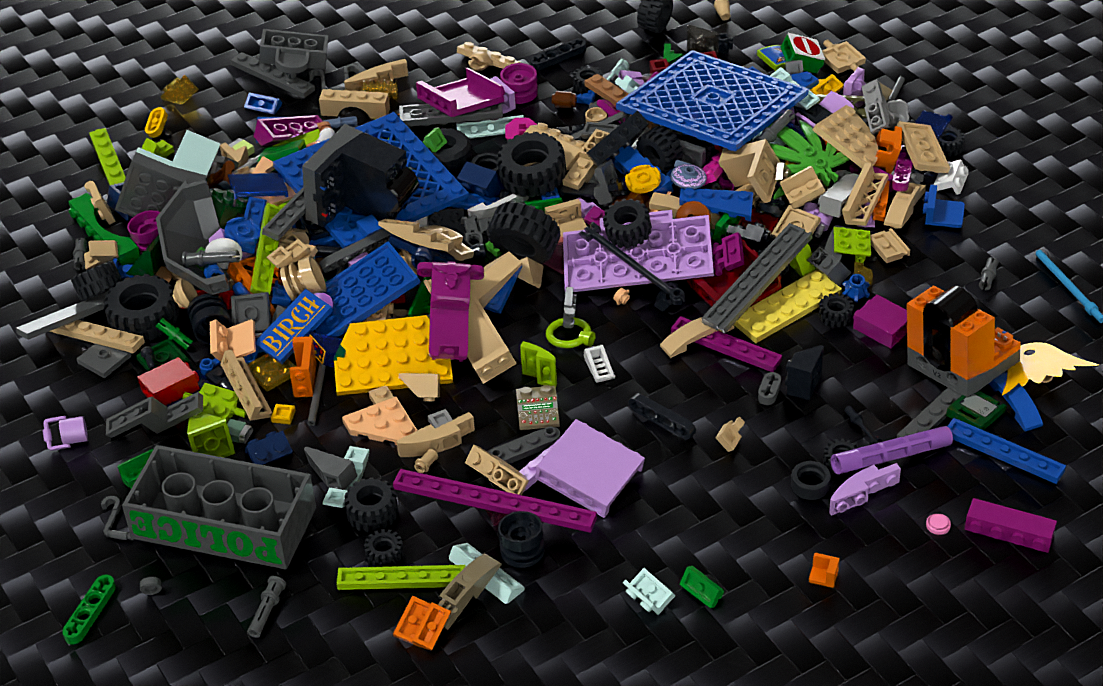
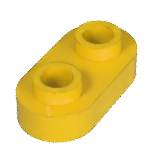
M162 107L155 108L149 115L145 132L151 138L160 136L164 129L168 114Z

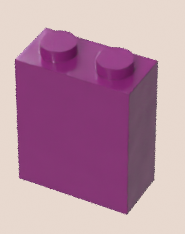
M879 295L868 300L853 315V329L890 349L907 334V310Z

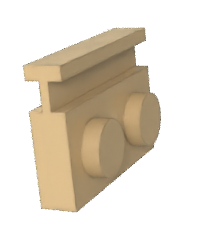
M892 228L887 232L881 231L870 235L871 246L886 263L901 259L904 255L910 256V249Z

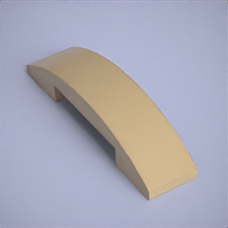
M701 317L674 331L660 344V347L672 358L687 351L688 344L716 331H722L703 324Z

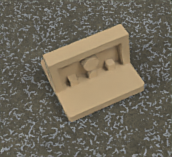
M812 166L780 182L793 209L804 206L805 203L819 198L821 194L826 192Z

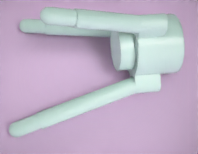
M620 59L607 80L610 81L615 74L618 76L620 70L630 71L629 63L624 59Z

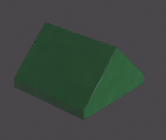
M159 235L137 258L126 273L127 275L144 276V274L154 276L164 263Z

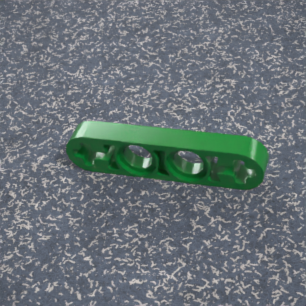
M101 575L95 580L62 630L63 636L68 644H77L83 640L114 593L116 585L112 576ZM94 598L100 599L96 604L89 603ZM81 615H90L86 620H79Z

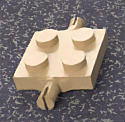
M825 40L823 43L827 47V49L822 50L825 57L824 62L837 74L849 69L855 71L866 62V58L847 41L841 44H832L829 40Z

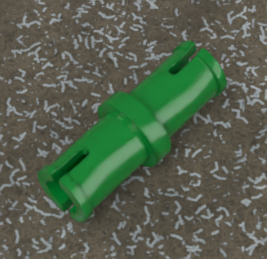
M164 318L160 322L166 327L160 323L156 325V328L165 333L169 340H174L185 350L193 342V340L180 331L179 327L175 328Z

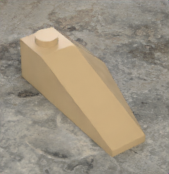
M510 252L484 266L483 279L470 280V287L483 308L523 264Z

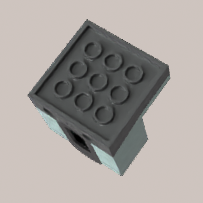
M187 130L173 161L138 147L131 161L115 210L132 217L149 210L161 212L185 180H187L188 184L207 180L220 143Z

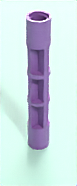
M943 426L833 454L831 456V466L836 474L846 473L949 446L953 442V435L949 427Z

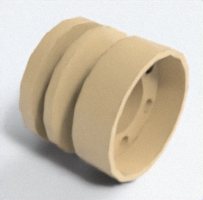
M312 256L299 260L298 267L291 263L289 267L284 266L280 269L283 286L292 301L305 289L313 294L326 292L323 274Z

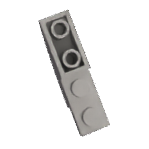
M877 79L861 86L866 103L864 108L871 134L889 125L887 102Z

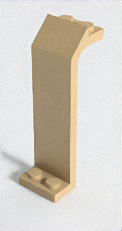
M431 279L428 281L424 280L423 282L431 294ZM470 287L467 357L484 384L517 363Z

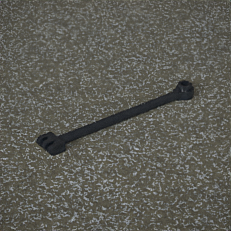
M591 222L589 224L590 227L584 228L585 232H579V235L584 240L589 242L595 239L667 293L672 304L682 305V300L685 302L686 297L683 290L671 288L599 234L601 228L596 223Z

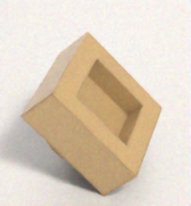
M387 386L368 391L374 405L394 397Z

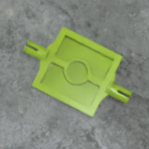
M204 383L199 392L203 395V412L199 414L207 413L224 418L227 422L233 415L243 418L247 416L244 409L237 408L240 400L235 391ZM185 392V394H183V399L193 394Z

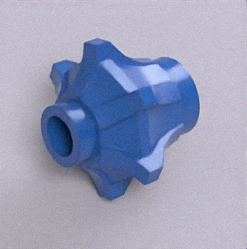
M861 274L852 275L848 281H844L842 284L845 286V291L842 294L845 297L852 298L854 302H858L863 297L868 298L870 296L867 291L870 284L865 281L864 276Z

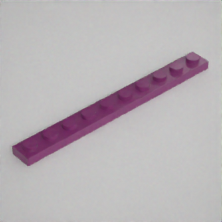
M403 469L399 470L393 482V487L396 490L504 514L528 511L537 515L541 522L590 533L597 519L596 511Z

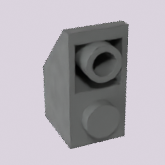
M818 247L807 260L839 287L852 273L838 259L821 247Z

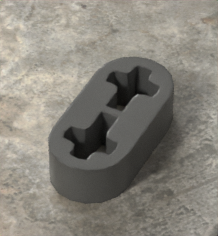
M770 372L763 377L758 391V400L761 404L770 405L775 402L781 388V376L778 373Z

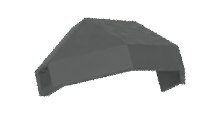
M185 180L156 217L163 260L169 271L210 295L229 291L231 277L227 273V269H222L224 272L222 275L206 279L204 271L193 265L189 268H184L182 264V253L184 251L196 253L200 247L206 249L209 244L208 239L220 229L206 180L188 184L187 180Z

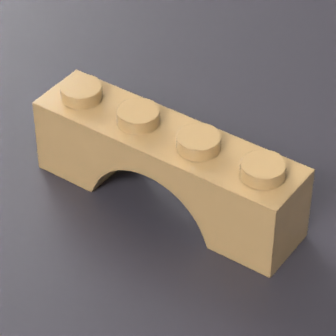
M323 89L319 98L321 116L338 117L339 112L346 107L360 108L372 119L383 117L389 114L390 111L388 93Z

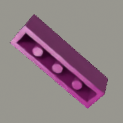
M973 498L966 517L965 530L1048 553L1057 521Z

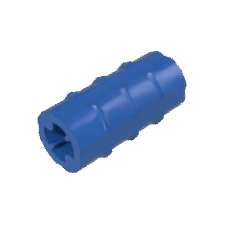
M217 263L206 264L203 269L206 279L224 274L222 268Z

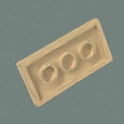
M899 121L897 126L902 127V141L914 168L919 171L948 173L950 166L931 125Z

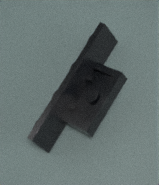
M637 110L586 154L598 167L609 157L613 159L620 153L618 149L622 146L624 149L632 143L631 139L649 123Z

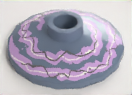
M683 164L673 169L671 180L681 188L697 189L705 185L707 176L700 167L692 164Z

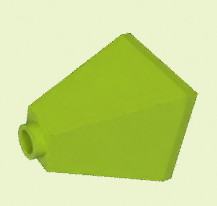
M207 413L189 418L187 434L192 452L223 458L235 454L226 419Z

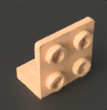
M251 319L226 328L217 320L211 321L210 353L221 362L226 350H232L236 358L256 352L255 321Z

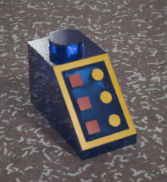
M310 331L309 337H313L316 358L322 365L334 367V361H337V357H345L346 350L340 345L343 340L342 338Z

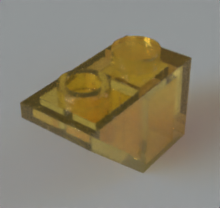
M184 75L180 79L176 77L163 89L164 93L160 97L163 100L182 105L199 89Z

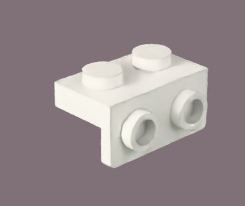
M962 160L948 161L950 166L949 172L938 173L934 185H937V191L952 187L956 195L961 193L968 176V169L964 166Z

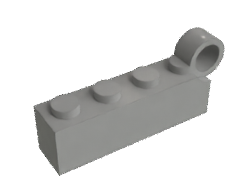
M837 170L835 172L839 176L838 181L831 188H828L824 194L820 195L818 205H820L819 212L837 218L843 215L844 205L859 177L858 174L847 170Z

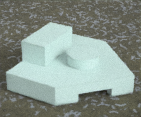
M628 75L623 80L619 77L615 80V84L629 94L640 86Z

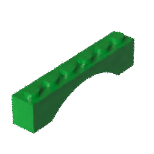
M88 193L69 201L71 217L73 219L76 218L79 226L85 228L89 237L92 236L94 241L115 240L118 248L119 257L117 259L119 266L134 264L140 256L138 246L129 237L112 234L98 224V209H95L90 200L92 197Z

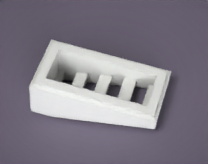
M603 345L584 350L583 356L596 383L615 379ZM608 373L607 375L599 376V374Z

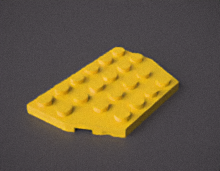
M427 315L350 323L334 357L337 396L367 393L382 386H387L389 390L409 388L399 378V373L440 374V384L453 383L451 359L436 358V360H432L429 356L430 319Z

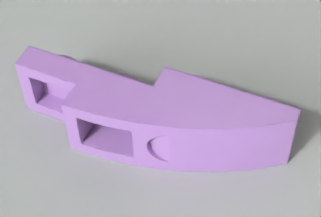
M897 463L879 470L875 465H872L857 472L835 491L830 499L829 513L832 516L852 507L860 506L868 502V494L899 483L901 468Z

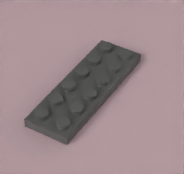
M427 103L399 106L400 119L409 128L420 125H446L453 122H480L487 119L498 120L503 118L501 103L454 117L448 116Z

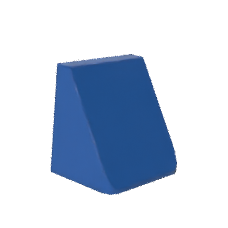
M372 214L356 221L364 238L382 229Z

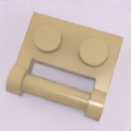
M88 181L85 184V189L91 193L93 198L90 200L95 209L98 208L101 219H106L109 225L116 222L107 202L104 201L99 193L96 184L93 181Z

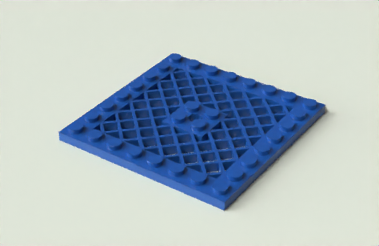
M691 50L618 101L616 109L631 115L638 110L645 120L651 121L654 124L682 132L685 135L727 148L730 151H737L781 117L786 110H790L808 95L809 89Z
M395 112L355 128L406 151L407 165L398 173L402 177L396 176L394 180L390 181L392 184L399 183L397 186L406 189L408 193V204L404 210L402 209L398 213L395 220L414 222L469 198V192ZM329 139L273 161V167L296 194L304 187L302 165ZM415 186H420V187H424V188H423V189L415 188ZM428 188H435L436 191L427 190V189H428ZM344 207L343 210L350 211L349 213L339 212L325 226V229L342 249L364 239L357 224L350 222H356L367 217L365 215H355L354 212L356 211Z

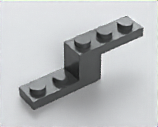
M197 392L169 407L151 396L107 418L106 435L113 438L139 424H143L158 434L203 412V395Z

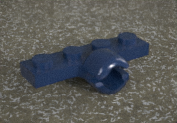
M392 233L390 234L388 242L396 249L408 251L412 255L411 263L416 269L417 265L421 262H460L448 252L414 244Z

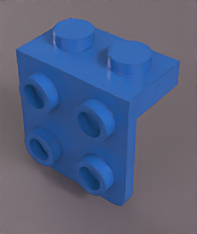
M930 185L929 192H925L924 202L927 203H924L923 214H926L925 224L961 228L965 204L958 201L936 199L937 185Z

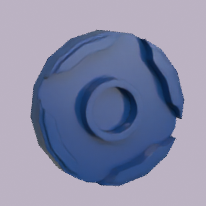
M237 217L226 223L224 236L236 241L241 247H252L259 242L261 228L252 219L249 221L245 220V217Z

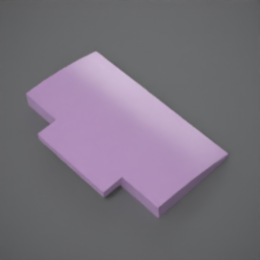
M672 210L649 212L652 226L649 238L644 240L643 244H637V247L633 248L631 246L626 249L623 246L619 248L663 282L714 276L709 215L673 219ZM600 218L601 232L599 234L608 240L603 218ZM627 222V223H624V224H622V225H628V224H631V223H633V222ZM585 230L563 232L565 292L566 287H573V292L652 283L595 239L589 242L584 240L579 235V232H585Z

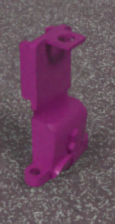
M447 261V263L421 262L417 265V274L422 277H431L429 356L432 360H436V358L455 359L463 362L468 356L470 280L483 279L484 267Z

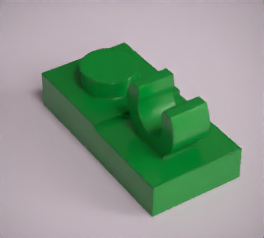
M694 566L686 568L679 584L709 608H714L724 593L721 587Z

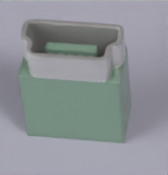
M230 419L227 424L232 442L245 444L253 432V428L247 425L246 422Z

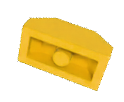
M831 74L826 79H819V84L810 89V91L821 95H828L831 91L838 93L844 84Z

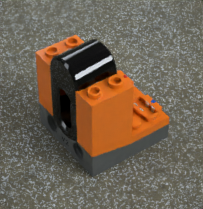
M933 285L907 303L908 365L949 389H955L958 391V394L966 397L973 395L1020 361L1021 342L1013 339V335L998 327L995 329V317L978 309L974 297L964 288L952 286L944 291Z

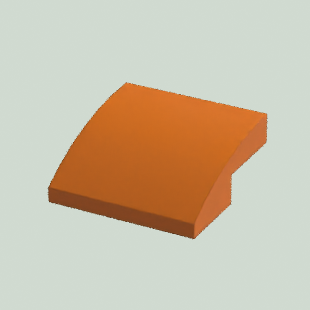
M412 596L393 636L432 651L451 611L433 602L430 604Z

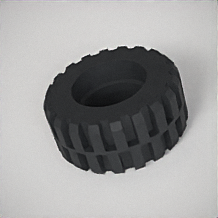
M525 132L520 136L518 134L513 139L507 140L506 145H502L497 155L501 183L508 191L511 190V193L515 195L520 194L521 197H535V195H545L546 192L550 193L562 183L561 181L566 176L567 168L564 148L556 138L549 136L547 133ZM533 162H539V163H540V164L534 165V166H523V165H525V164L533 163Z
M508 201L499 205L487 228L489 241L503 254L510 252L518 260L528 257L542 264L551 259L561 236L557 222L552 220L550 215L545 214L541 209H536L535 206H529L522 202L517 203V201Z
M144 274V276L134 275L132 278L127 277L124 281L117 282L115 287L108 291L104 299V309L109 328L143 336L144 341H153L157 337H163L165 333L156 328V325L160 323L166 327L160 322L164 318L175 326L179 317V307L173 298V286L165 279L155 275L152 277L149 274ZM147 306H149L148 308H145V309H142V310H135V309L140 308V307H147Z

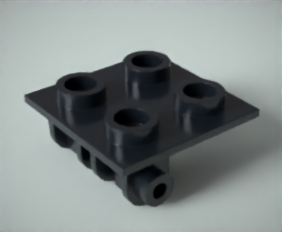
M464 208L442 209L428 215V225L449 228L463 236L462 242H465V226L461 224V218L464 217Z

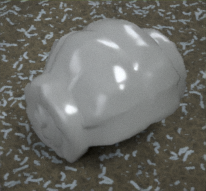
M900 99L887 102L889 125L886 129L894 131L899 121H909V106Z

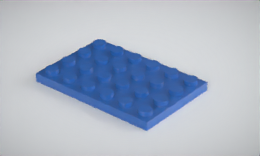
M386 242L325 282L326 292L324 293L332 298L333 311L315 331L325 345L344 334L350 323H359L366 320L402 294L413 289L421 281L393 246Z

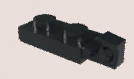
M625 177L611 179V185L607 186L609 193L613 192L614 197L627 195L631 192L626 186Z

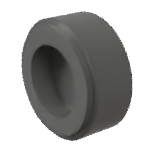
M147 577L140 581V591L143 594L154 595L162 590L159 578Z

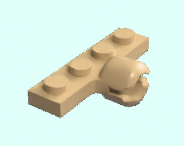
M465 42L457 46V53L472 59L468 63L470 68L476 72L483 71L489 66L504 69L508 65L521 63L515 60L514 57H506L499 52L489 51L485 47L474 46L471 42Z

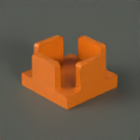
M895 126L894 131L882 128L876 136L877 145L887 149L886 151L877 150L876 157L878 159L874 166L884 169L889 174L892 173L901 151L902 127Z

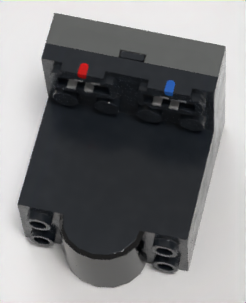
M344 124L302 165L306 220L324 228L344 207L365 216L372 214L378 222L383 219L395 220L398 213L406 208L408 200L419 189L416 174L406 166V151Z

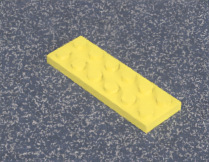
M816 269L749 307L733 325L752 341L758 343L819 308L820 300L825 295L829 297L831 293L833 296H835V293H839L838 296H840L842 288Z

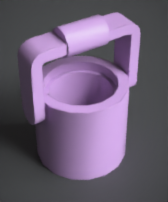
M858 67L848 80L845 81L843 95L864 96L861 87L866 85L864 82V69ZM858 101L855 106L857 108L861 107L865 102Z
M66 416L45 419L43 437L44 442L47 443V448L50 451L70 448V444L88 441L84 416L66 419ZM59 421L63 445L52 447L51 429H49L48 423Z

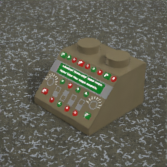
M543 385L541 387L516 389L520 430L539 429L549 426L560 427L555 386Z

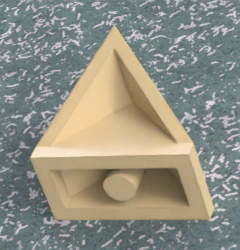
M528 257L521 259L520 261L523 263L518 278L540 288L544 266Z

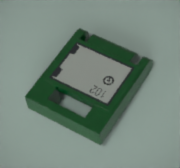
M978 391L969 397L962 395L947 408L946 416L985 430L1006 411L1007 405H1000L998 400ZM963 410L966 413L976 417L977 419L974 420L969 416L961 413V411Z

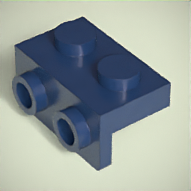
M273 431L268 433L264 439L259 440L257 438L251 440L245 448V452L249 454L252 463L267 465L293 453L283 431L278 433Z

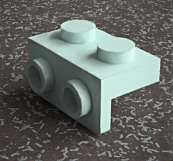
M645 568L630 583L627 580L623 582L628 588L626 592L634 600L638 597L642 600L640 605L648 612L653 610L657 615L675 597L667 587Z

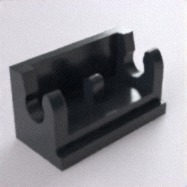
M562 182L559 195L563 202L565 198L577 199L581 197L584 200H592L596 204L594 187L598 183L584 182L581 188L576 190L564 186Z

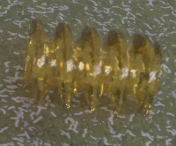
M383 79L382 84H380L379 80H376V84H373L372 80H370L369 85L363 80V91L388 93L389 100L391 96L394 100H397V80L393 83L392 79H390L389 84L386 83L385 79Z

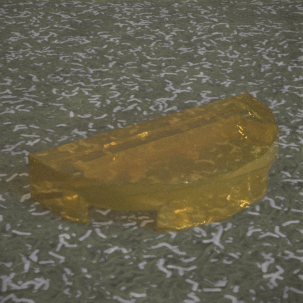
M854 262V274H861L864 276L865 281L871 285L873 280L872 270L864 267L862 263Z

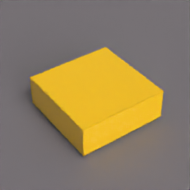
M276 404L271 415V422L291 424L296 411L295 406Z

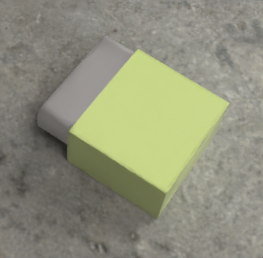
M240 138L229 144L235 150L247 146L248 156L255 153L254 146Z

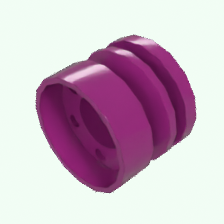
M144 211L134 216L128 223L127 229L133 242L138 246L140 255L159 235L156 222L159 211Z

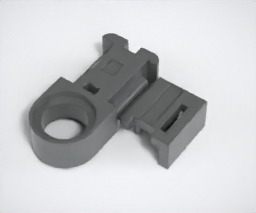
M475 215L469 219L467 216L461 218V224H464L466 230L464 235L466 246H472L469 242L471 239L478 240L479 244L483 243L482 234L487 232L491 218L478 219V221Z

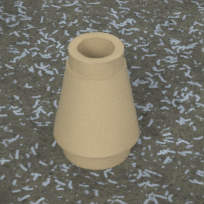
M715 0L714 8L722 20H728L730 18L729 0Z

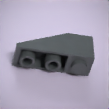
M304 448L310 466L327 487L345 490L357 477L353 461L322 452L318 449Z

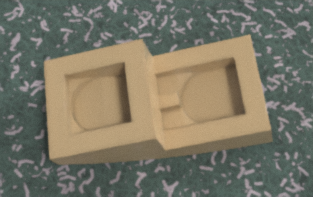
M297 239L286 249L282 246L278 247L267 256V259L277 268H282L302 259L310 253V250Z

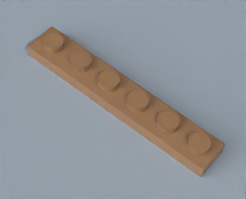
M599 74L585 80L587 88L605 100L610 101L615 106L618 101L628 95L627 92ZM646 120L649 123L646 127L650 129L660 126Z

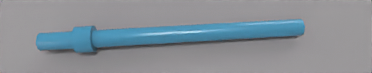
M1038 250L1035 255L1085 307V311L1089 315H1093L1099 323H1103V314L1099 311V307L1094 302H1090L1042 250Z

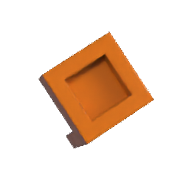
M814 553L809 582L834 588L839 572L840 558Z

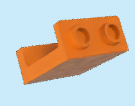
M293 337L292 343L297 367H290L289 370L294 397H313L317 369L313 337Z

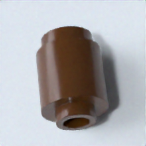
M556 91L555 94H552V104H555V108L571 109L576 107L577 94L569 91Z

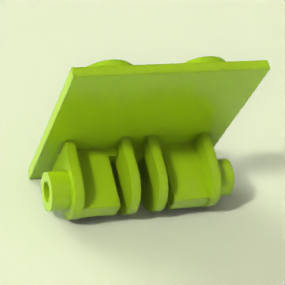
M844 227L833 228L834 253L855 255V261L858 264H862L866 260V256L871 257L870 231Z

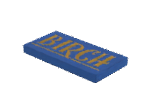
M305 289L256 340V347L280 364H283L294 353L293 337H309L333 311L332 306Z

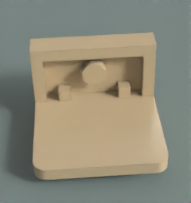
M579 199L545 207V214L550 215L560 228L561 236L557 244L559 246L563 245V232L584 230L587 227L582 218L581 202Z

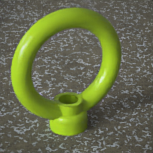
M573 317L575 319L574 325L583 329L579 334V338L569 341L559 340L554 337L553 332L558 327L563 326V318L548 326L546 338L552 345L560 348H574L582 344L591 347L595 341V332L591 331L586 321Z

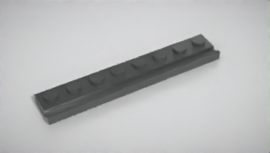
M789 223L702 317V323L715 330H721L725 334L812 239V232L807 233L805 229Z

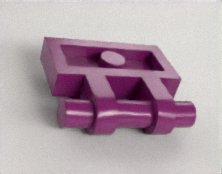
M739 232L722 238L721 245L713 243L712 254L715 275H722L724 267L727 271L745 265L742 236Z

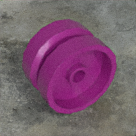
M515 63L502 69L500 80L515 92V104L528 103L536 98L538 94L537 72L533 66L525 63Z

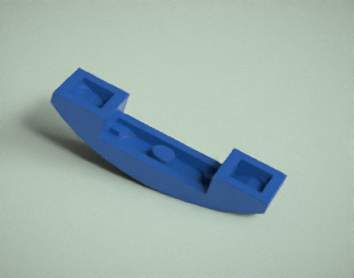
M1007 372L1002 373L988 383L994 392L999 391L1002 394L1007 381ZM1019 383L1003 395L1015 411V419L1025 432L1043 426L1035 404Z

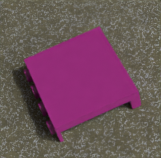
M466 68L467 78L433 87L423 81L416 82L418 99L450 117L504 102L505 91L502 85L470 68Z

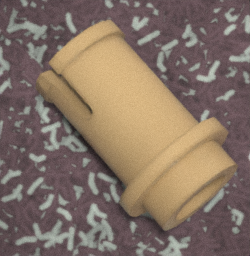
M428 449L421 459L415 461L414 467L419 473L428 472L430 465L438 459L437 452L433 449Z

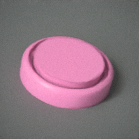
M932 514L927 518L926 527L931 533L942 535L950 530L951 521L943 514Z

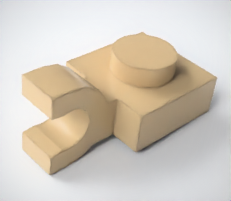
M740 417L735 422L731 420L724 424L716 436V439L728 452L734 450L742 437L738 431L745 422Z

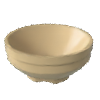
M181 278L176 281L173 298L179 307L187 309L189 303L198 297V294L190 282Z

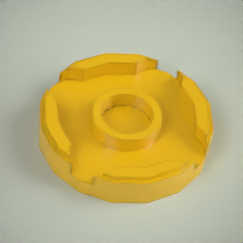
M650 165L636 166L625 176L626 186L633 193H648L657 188L661 182L660 171L658 168H653Z

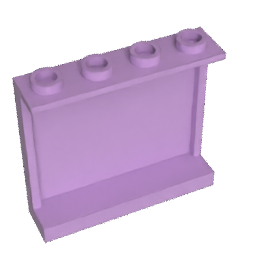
M575 419L537 465L535 479L587 509L596 511L599 516L605 518L609 513L610 505L637 470L642 471L645 458L621 443L607 437L604 433L598 432L586 423Z

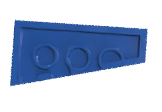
M681 188L679 205L681 206L689 201H698L704 204L712 213L724 212L728 213L729 217L736 218L741 216L745 217V220L751 221L753 192Z

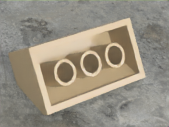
M544 123L530 125L525 131L528 133H547L549 136L556 138L564 148L567 170H570L580 157L579 151L586 143L574 140L571 135L561 134V131L558 129L548 128V125Z

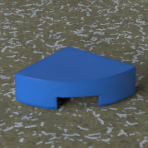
M588 90V93L582 95L580 93L577 95V103L589 105L594 102L597 94L592 90Z

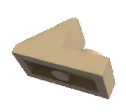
M226 142L220 145L221 155L239 163L238 168L247 163L249 159L247 146L235 150Z
M115 240L89 241V251L84 254L85 269L89 270L119 257L117 242Z

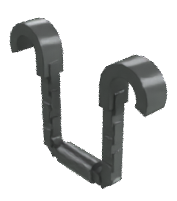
M349 64L344 67L345 80L349 78V72L359 73L357 65ZM319 68L312 69L309 72L310 81L313 80L314 76H320L322 90L326 89L323 70ZM341 86V87H333V88H329V89H332V90H345V87Z
M116 496L104 498L101 503L103 510L107 509L109 505L114 504L112 513L103 530L106 537L133 540L129 532L110 531L116 516L120 512L121 504Z

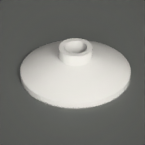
M229 238L215 239L205 249V253L238 250L240 255L232 257H240V260L242 258L241 246ZM217 263V265L222 269H228L229 263Z

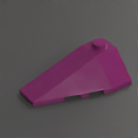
M318 115L258 119L254 138L261 146L276 145L318 129L317 123L323 121Z

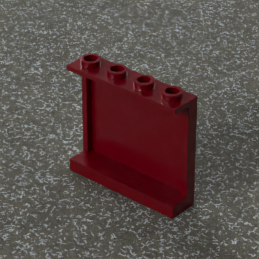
M743 239L745 265L727 271L724 267L720 276L715 275L714 270V276L684 279L711 307L759 256L754 249L752 250L748 247ZM780 274L751 306L781 289Z

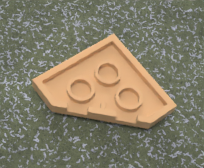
M397 397L342 417L343 423L350 435L358 436L361 434L368 436L371 440L380 442L385 440L392 441L395 445H397V441L418 431Z

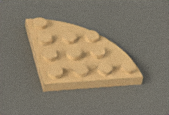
M843 106L817 123L812 129L862 169L865 163H872L874 166L878 159L876 157L878 145L875 136L871 134L870 128L850 106Z

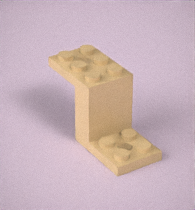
M764 139L748 143L737 151H730L723 147L719 165L723 168L733 185L739 187L752 184L763 203L771 201L777 183L775 180L777 163H780V160L768 141Z

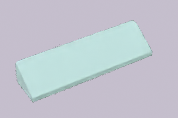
M519 115L499 118L498 120L489 119L480 122L456 124V130L464 133L469 139L504 135L505 125L514 118L524 117Z
M464 543L452 547L449 560L455 565L467 566L482 554L470 544ZM501 568L497 570L485 587L505 604L511 602L525 590L524 586Z

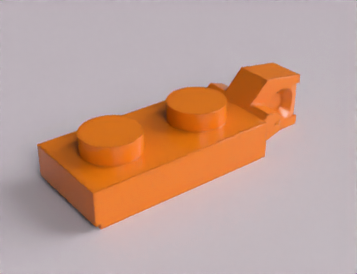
M887 181L873 210V220L884 222L890 181Z

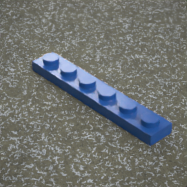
M953 418L947 426L952 432L953 440L1055 484L1058 483L1065 472L1066 465L956 418Z

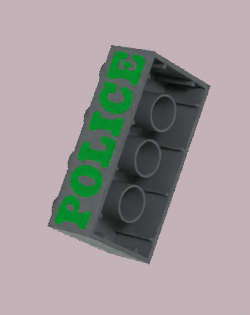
M156 445L122 507L132 539L287 570L314 514L316 502L310 474Z

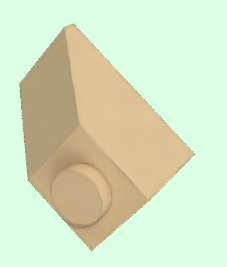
M399 373V378L417 397H423V401H435V397H440V374Z

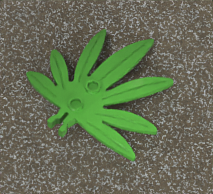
M799 120V125L809 143L800 134L786 126L777 134V137L793 150L781 145L770 144L776 156L782 160L798 163L787 165L791 170V176L812 166L818 179H821L824 185L828 187L831 180L836 183L839 177L835 172H832L831 168L850 160L841 152L834 155L837 149L828 142L826 150L823 151L819 136L812 130L813 128L802 120ZM781 186L775 192L774 200L785 195Z

